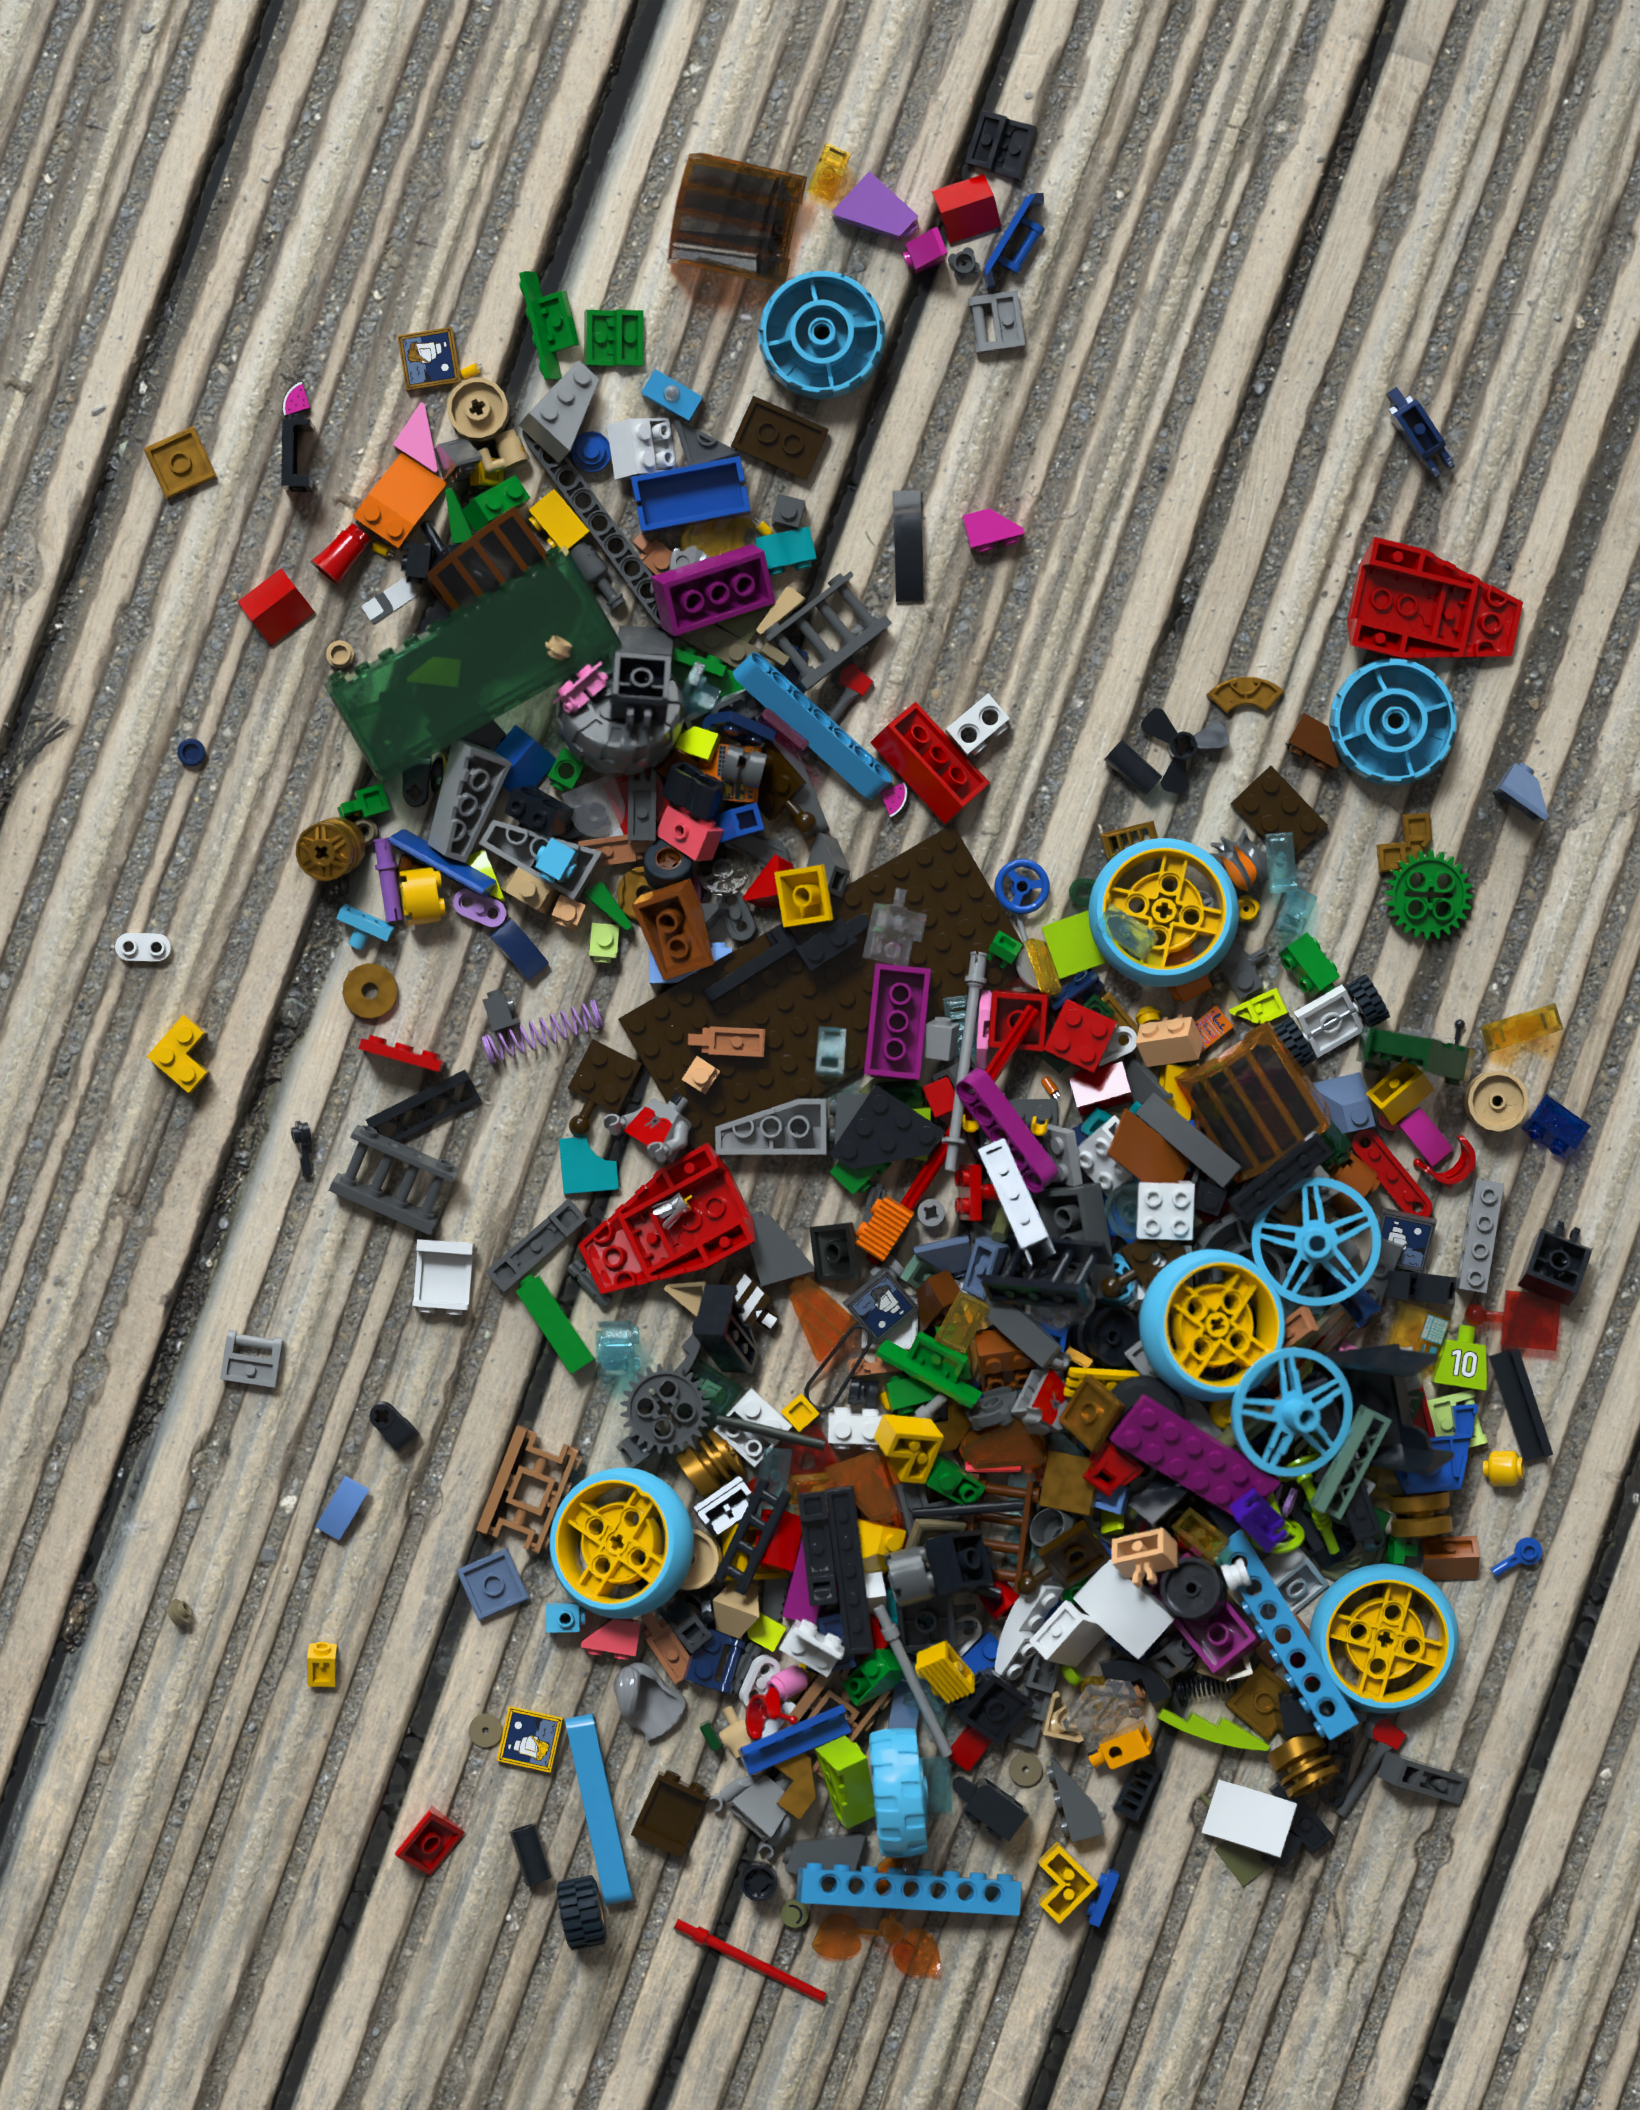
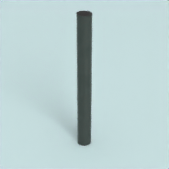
M717 1414L715 1425L821 1451L824 1450L826 1442L824 1439Z

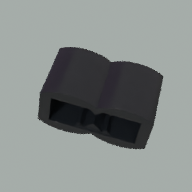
M681 760L670 766L662 795L672 805L685 807L691 812L693 817L705 820L717 815L726 785L719 779L703 773L696 766Z

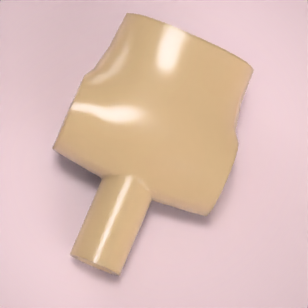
M731 1705L722 1710L729 1726L719 1732L724 1745L730 1749L735 1760L741 1759L738 1750L757 1740H753L748 1736L745 1719L739 1720Z

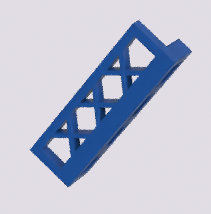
M839 1705L741 1747L738 1752L748 1776L851 1733L852 1731L844 1715L846 1712L844 1705Z

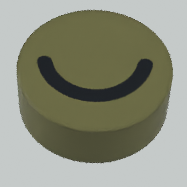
M790 1899L783 1904L781 1918L787 1926L798 1928L806 1923L809 1912L805 1903L797 1902L796 1899Z

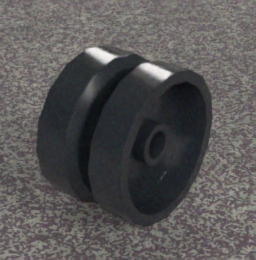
M1122 1306L1088 1308L1087 1311L1080 1312L1073 1320L1070 1331L1071 1348L1094 1360L1096 1368L1119 1367L1130 1363L1131 1361L1124 1352L1141 1340L1137 1318L1131 1311Z
M1184 1557L1177 1560V1568L1165 1570L1160 1582V1594L1165 1606L1173 1614L1190 1622H1205L1215 1618L1224 1608L1228 1598V1586L1223 1574L1215 1566L1197 1557ZM1193 1586H1196V1587H1197V1590H1196L1195 1593H1193V1592L1191 1591V1588H1192Z

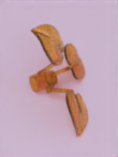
M886 1857L877 1865L878 1872H888L889 1867L904 1868L906 1874L916 1873L907 1857ZM885 1879L880 1880L876 1885V1891L879 1895L884 1894L888 1889ZM912 1881L907 1882L903 1887V1892L906 1896L912 1895L915 1891V1885ZM888 1908L890 1915L880 1922L878 1930L856 1929L855 1922L850 1916L843 1913L832 1914L820 1924L812 1942V1948L819 1954L834 1959H845L855 1955L861 1948V1941L857 1934L882 1936L888 1943H898L893 1951V1959L895 1965L902 1972L910 1975H937L940 1968L938 1947L931 1934L921 1928H912L908 1931L906 1937H903L904 1928L896 1920L894 1908Z

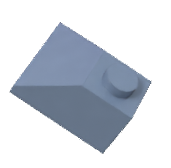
M1522 762L1520 765L1514 763L1509 767L1492 792L1537 824L1545 821L1548 813L1539 781L1533 776L1535 771Z
M1360 1072L1306 1085L1316 1131L1322 1138L1375 1126L1370 1100L1366 1095L1367 1091Z
M967 1235L912 1246L913 1252L941 1271L949 1270L953 1278L966 1276L971 1258V1248Z

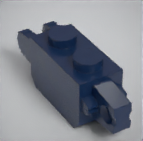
M1397 387L1389 391L1386 396L1393 406L1388 409L1391 414L1390 419L1418 462H1423L1431 476L1435 479L1440 477L1438 467L1430 458L1435 453L1439 455L1445 467L1450 470L1454 468V462L1444 448L1446 446L1444 439L1417 399L1413 400L1410 395L1404 398Z

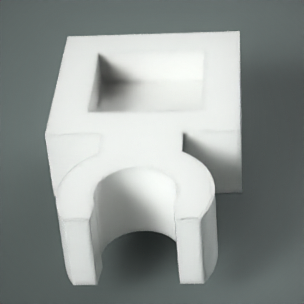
M790 1699L785 1700L781 1704V1713L789 1715L795 1708L796 1703ZM767 1715L760 1739L776 1733L784 1723V1720L780 1718L772 1720Z

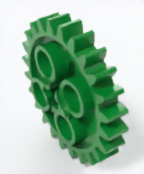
M1428 849L1425 857L1423 852L1418 850L1416 851V859L1411 854H1407L1406 864L1402 861H1397V865L1400 868L1399 871L1390 869L1394 879L1385 880V883L1390 885L1391 888L1390 890L1383 891V894L1390 896V900L1385 901L1383 904L1392 906L1393 909L1387 915L1397 916L1393 923L1394 925L1398 926L1404 923L1403 933L1409 932L1412 928V937L1417 938L1422 931L1423 939L1428 940L1430 932H1432L1434 938L1439 939L1440 930L1449 935L1450 925L1454 928H1459L1456 920L1458 918L1467 919L1462 911L1463 909L1468 910L1472 908L1465 902L1466 899L1474 897L1466 893V890L1471 888L1473 884L1464 883L1469 873H1459L1463 865L1458 863L1453 866L1455 857L1449 856L1444 860V852L1439 851L1435 857L1434 851ZM1417 872L1421 877V882L1419 886L1413 888L1409 880L1411 875ZM1441 874H1445L1448 878V884L1443 889H1440L1437 885V878ZM1429 890L1436 893H1451L1452 897H1428L1427 899L1420 896H1405L1404 892H1428ZM1413 900H1416L1420 907L1415 915H1411L1408 911V906ZM1443 901L1447 909L1444 915L1438 916L1435 908L1439 902Z

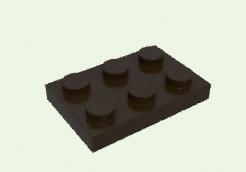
M753 395L733 439L731 448L807 481L829 429Z
M1271 765L1230 803L1286 863H1289L1328 826Z

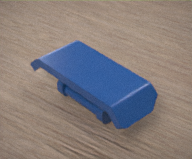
M1034 193L1025 197L987 261L983 272L987 290L994 288L992 270L996 263L1019 275L1022 270V264L1039 236H1042L1045 231L1044 227L1025 217L1029 208L1044 204V193ZM1021 224L1030 229L1013 260L1010 261L1001 255Z

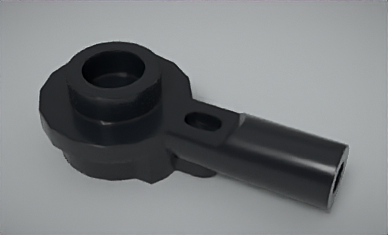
M295 1121V1127L291 1128V1137L293 1143H298L301 1156L299 1160L302 1176L312 1175L310 1159L312 1139L308 1122L301 1123V1121Z

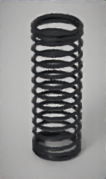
M1203 1675L1202 1679L1200 1676L1196 1679L1194 1676L1192 1680L1190 1677L1188 1678V1683L1186 1678L1183 1679V1683L1180 1678L1175 1679L1177 1700H1182L1181 1688L1183 1697L1186 1700L1185 1684L1189 1699H1191L1190 1684L1193 1696L1196 1698L1195 1683L1199 1697H1201L1200 1683L1203 1696H1206L1205 1683L1208 1695L1210 1696L1209 1679L1213 1695H1215L1214 1678L1209 1676L1206 1678ZM1215 1679L1218 1694L1220 1695L1219 1680ZM1220 1680L1223 1693L1225 1694L1224 1682ZM1237 1680L1231 1681L1233 1692H1237ZM1227 1682V1683H1226L1227 1690H1228V1692L1230 1693L1229 1682Z

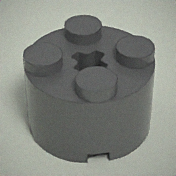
M913 1546L884 1554L885 1565H888L890 1570L888 1571V1578L895 1601L898 1604V1609L926 1602L935 1597V1585L931 1572L926 1573L928 1571L927 1558L923 1546Z

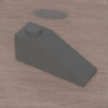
M1389 1751L1385 1752L1377 1777L1395 1786L1459 1805L1469 1779Z

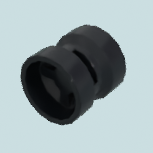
M852 1377L847 1404L857 1405L860 1403L868 1408L875 1409L879 1381L870 1380L869 1382H862L860 1378ZM864 1387H866L865 1399H862Z

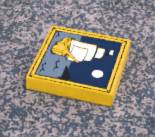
M509 1705L497 1761L551 1773L563 1717Z

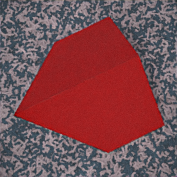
M774 854L742 898L759 908H780L774 872L794 869L793 864L789 860Z

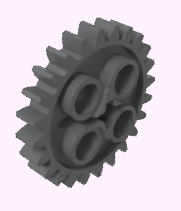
M658 1364L657 1372L654 1373L649 1367H646L647 1376L644 1377L638 1372L639 1382H628L633 1388L632 1392L623 1391L629 1397L628 1401L620 1402L622 1406L627 1407V1411L622 1412L620 1416L629 1418V1421L623 1427L632 1426L633 1430L630 1432L629 1437L638 1434L637 1445L642 1444L644 1441L648 1442L647 1451H650L653 1445L657 1446L658 1454H661L663 1447H667L669 1453L672 1454L674 1445H677L683 1451V1442L685 1440L693 1445L691 1436L693 1434L699 1437L702 1436L697 1429L698 1426L707 1427V1424L701 1420L702 1416H710L709 1412L703 1410V1406L710 1404V1401L701 1399L707 1393V1390L698 1391L697 1387L700 1385L701 1380L692 1383L690 1380L693 1373L690 1372L683 1376L682 1366L677 1372H673L672 1364L668 1365L667 1371H663L661 1364ZM665 1381H671L675 1385L676 1390L671 1397H664L660 1393V1385ZM650 1388L654 1389L665 1404L672 1403L673 1406L670 1408V1411L681 1424L680 1429L675 1427L666 1414H658L657 1411H659L660 1406L649 1393ZM643 1398H648L653 1402L654 1408L649 1414H641L637 1409L638 1402ZM682 1403L690 1404L693 1409V1413L688 1419H681L677 1415V1407ZM660 1420L667 1421L671 1426L670 1433L666 1436H659L655 1432V1424Z

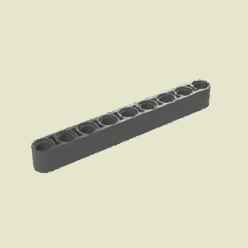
M522 430V436L529 449L590 531L593 538L652 620L659 627H662L661 621L657 618L658 607L655 596L651 599H646L640 593L643 586L651 585V577L653 576L569 458L565 456L560 463L557 461L553 464L546 463L544 461L546 451L536 441L530 440L528 434ZM570 472L575 476V482L572 485L564 486L560 483V477L564 473ZM581 495H587L591 498V505L586 509H581L576 505V500ZM598 517L605 518L608 522L607 528L603 531H596L592 527L593 521ZM613 540H620L624 544L623 550L618 554H613L608 550L609 543ZM630 562H635L640 566V571L635 576H628L624 572L625 566Z

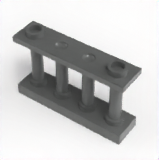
M851 571L845 576L841 573L836 575L828 582L830 587L783 624L779 625L776 622L764 632L767 636L761 643L764 645L766 642L770 643L774 640L781 650L790 657L789 660L801 673L799 675L801 680L796 687L803 694L883 633L892 624L886 615L882 616L879 620L876 616L872 617L846 585L854 576ZM836 591L839 592L864 624L862 627L865 630L858 636L855 633L851 634L825 601ZM814 608L820 611L843 640L841 643L844 647L839 651L830 650L804 618ZM794 624L797 625L822 657L820 660L823 663L815 669L812 665L808 666L783 634Z
M357 1125L350 1138L359 1142L346 1173H337L328 1191L431 1235L439 1219V1216L435 1215L432 1210L446 1179L453 1182L459 1168L454 1167V1164L446 1159L438 1160L378 1134L377 1130L370 1126ZM370 1146L384 1152L372 1183L366 1185L359 1182L356 1176ZM394 1157L409 1163L397 1196L386 1194L381 1189ZM419 1169H423L435 1176L422 1207L418 1208L409 1204L407 1198Z

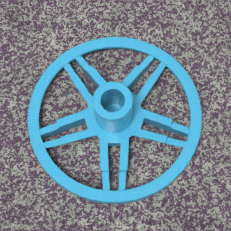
M1325 1177L1303 1178L1256 1217L1252 1230L1254 1261L1271 1280L1278 1294L1290 1301L1309 1306H1324L1340 1302L1360 1290L1376 1268L1381 1249V1234L1377 1218L1368 1202L1356 1190L1340 1181ZM1307 1186H1313L1318 1215L1317 1220H1309ZM1318 1186L1334 1188L1345 1193L1364 1212L1343 1218L1331 1224H1326ZM1302 1188L1303 1227L1264 1223L1268 1212L1279 1199L1291 1191ZM1364 1216L1367 1217V1222L1337 1236L1335 1228ZM1370 1226L1372 1231V1252L1367 1267L1359 1277L1351 1264L1337 1249V1244L1355 1236ZM1268 1228L1296 1233L1295 1239L1291 1241L1263 1234L1261 1229ZM1260 1238L1298 1250L1283 1285H1280L1272 1277L1263 1261ZM1335 1255L1356 1281L1351 1284L1328 1261ZM1301 1259L1309 1262L1291 1291L1286 1289ZM1318 1262L1322 1263L1337 1279L1348 1287L1337 1294L1326 1297H1307L1296 1294Z
M1290 1347L1279 1349L1263 1356L1243 1375L1232 1401L1231 1424L1240 1450L1255 1466L1278 1476H1300L1319 1469L1335 1456L1348 1435L1353 1413L1350 1388L1340 1369L1330 1359L1315 1351ZM1294 1357H1305L1317 1361L1326 1367L1335 1379L1303 1394ZM1284 1358H1286L1289 1380L1292 1389L1291 1391H1287V1379L1284 1368ZM1278 1361L1281 1400L1246 1399V1392L1255 1377L1268 1365ZM1337 1383L1339 1384L1338 1387L1312 1402L1311 1398L1328 1390L1329 1387ZM1342 1393L1344 1403L1343 1421L1335 1441L1332 1442L1327 1436L1326 1431L1319 1424V1410L1331 1403L1336 1396ZM1245 1403L1273 1407L1272 1413L1242 1409V1406ZM1242 1414L1277 1422L1262 1459L1252 1450L1246 1440L1242 1427ZM1314 1430L1329 1449L1325 1451L1307 1432ZM1281 1431L1284 1432L1283 1436L1281 1437L1279 1443L1277 1444V1446H1276V1448H1275V1450H1274V1452H1273V1454H1272V1456H1271V1458H1270L1269 1463H1267V1460H1268V1458H1269V1455H1270L1272 1449H1274L1275 1444H1276V1442H1277V1440H1278V1438H1279V1435H1280ZM1296 1433H1299L1322 1454L1315 1461L1300 1467L1284 1468L1276 1466L1282 1454L1286 1453Z

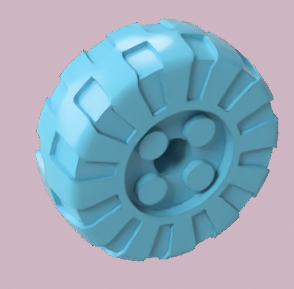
M832 271L807 272L795 276L781 285L769 298L759 323V348L766 367L783 387L797 395L812 399H832L853 392L872 376L882 358L885 346V324L877 302L859 282ZM826 327L830 332L829 336L824 340L817 339L814 335L816 328Z
M1382 659L1359 668L1343 682L1331 705L1329 729L1337 755L1351 771L1360 778L1375 784L1399 786L1423 779L1441 765L1449 754L1455 740L1457 715L1450 691L1430 669L1410 660ZM1390 714L1400 716L1402 721L1400 728L1394 729L1389 726L1387 720Z
M891 1728L873 1732L869 1736L880 1853L884 1857L891 1858L910 1857L928 1852L926 1804H929L927 1779L926 1776H923L922 1758H919L916 1730L912 1728Z

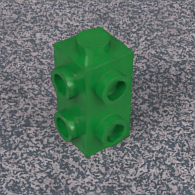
M1308 932L1289 944L1278 954L1284 968L1294 975L1298 981L1299 988L1308 994L1311 999L1319 993L1323 996L1336 987L1333 982L1340 977L1336 965L1326 958L1321 951L1318 941L1311 937Z
M905 1374L889 1378L890 1382L885 1385L891 1414L898 1412L899 1416L914 1413L915 1407L922 1406L923 1404L926 1406L940 1393L919 1379L906 1378Z

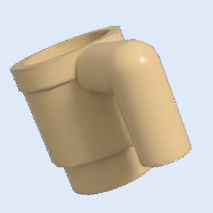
M514 429L504 431L494 437L499 459L493 461L488 448L478 451L482 456L481 462L487 473H493L501 469L508 470L522 465L529 460L520 436L516 435Z

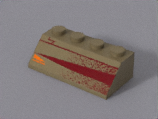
M1338 1302L1320 1306L1313 1314L1319 1331L1298 1346V1348L1309 1349L1317 1353L1335 1352L1336 1348L1334 1346L1341 1338L1345 1341L1354 1332L1355 1328L1353 1325L1357 1321ZM1294 1357L1300 1383L1303 1380L1307 1381V1375L1313 1366V1363H1311L1312 1359ZM1284 1358V1368L1287 1379V1391H1291L1292 1389L1289 1380L1286 1358ZM1276 1361L1272 1370L1261 1382V1386L1275 1398L1281 1394L1278 1361Z

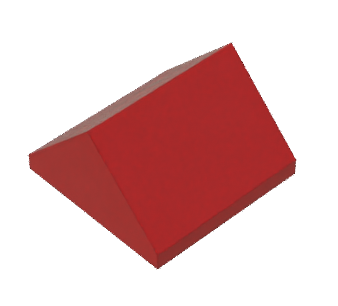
M984 174L932 191L949 244L1002 227L994 194Z
M282 568L238 601L247 616L271 646L315 613Z
M431 1805L399 1845L395 1855L431 1876L465 1832Z

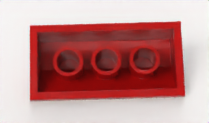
M916 701L890 722L870 742L944 824L990 784L985 776Z

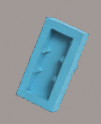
M346 903L340 909L336 918L355 927L348 943L360 950L364 949L370 934L387 942L396 927Z

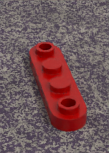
M1361 1129L1355 1132L1351 1139L1353 1151L1364 1163L1377 1172L1376 1179L1380 1181V1184L1400 1209L1406 1213L1429 1217L1432 1212L1430 1199L1379 1136L1370 1129ZM1363 1137L1369 1139L1370 1143L1367 1148H1363L1360 1145V1140ZM1415 1202L1421 1203L1422 1209L1420 1212L1413 1211L1412 1205Z

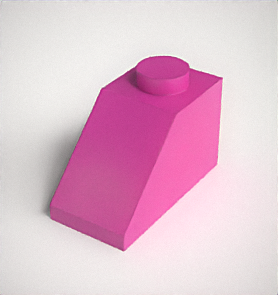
M938 227L906 243V252L902 253L907 268L913 267L915 274L946 262L947 250Z

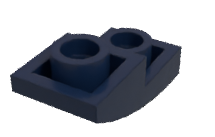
M511 918L490 935L505 957L510 959L521 975L528 981L549 964L534 943Z

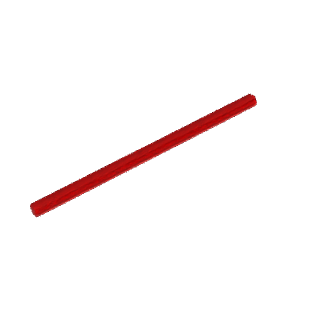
M1031 1005L1026 1006L985 1070L994 1082L997 1081L1039 1015V1011ZM964 1105L963 1115L965 1114L967 1121H971L973 1116ZM962 1124V1127H961L960 1137H961V1135L963 1134V1132L965 1131V1130L963 1129V1124ZM950 1126L942 1138L949 1137ZM942 1139L900 1202V1204L911 1211L914 1210L946 1160L948 1144L941 1143ZM870 1253L866 1255V1259L874 1265H878L881 1261Z

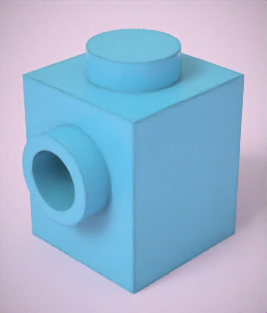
M551 838L547 846H542L536 854L535 861H537L535 867L541 870L539 876L551 883H554L556 879L563 882L565 878L570 879L577 866L574 861L579 853Z
M577 1602L546 1603V1633L580 1632L581 1625H586L585 1608H580ZM567 1613L570 1615L571 1619L565 1621L562 1619L561 1615Z

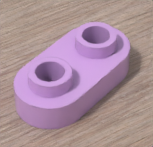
M467 888L459 890L454 896L453 906L455 910L469 919L488 927H498L506 919V908L496 899L489 896L484 899ZM466 897H470L473 901L472 906L469 908H465L462 904L463 899ZM492 908L498 911V916L495 919L488 917V911Z

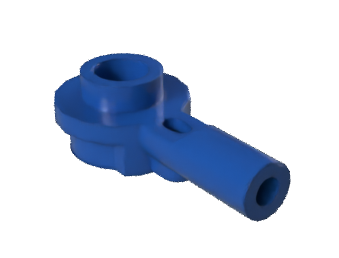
M1532 1537L1520 1539L1515 1545L1514 1554L1493 1566L1490 1570L1497 1578L1520 1562L1525 1565L1536 1563L1542 1555L1540 1543Z

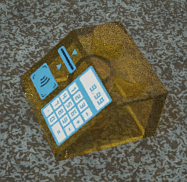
M1398 1301L1384 1345L1399 1344L1400 1347L1404 1348L1413 1346L1414 1351L1437 1354L1438 1358L1452 1318L1403 1301ZM1437 1361L1427 1367V1369L1434 1371Z

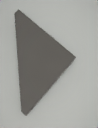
M678 419L674 420L688 466L738 456L736 449L717 441L715 438L696 430Z
M1132 1052L1124 1055L1126 1075L1134 1100L1131 1101V1104H1134L1135 1101L1145 1103L1153 1092L1163 1100L1173 1098V1093H1168L1158 1083L1159 1079L1146 1066L1143 1067L1136 1060L1135 1053Z

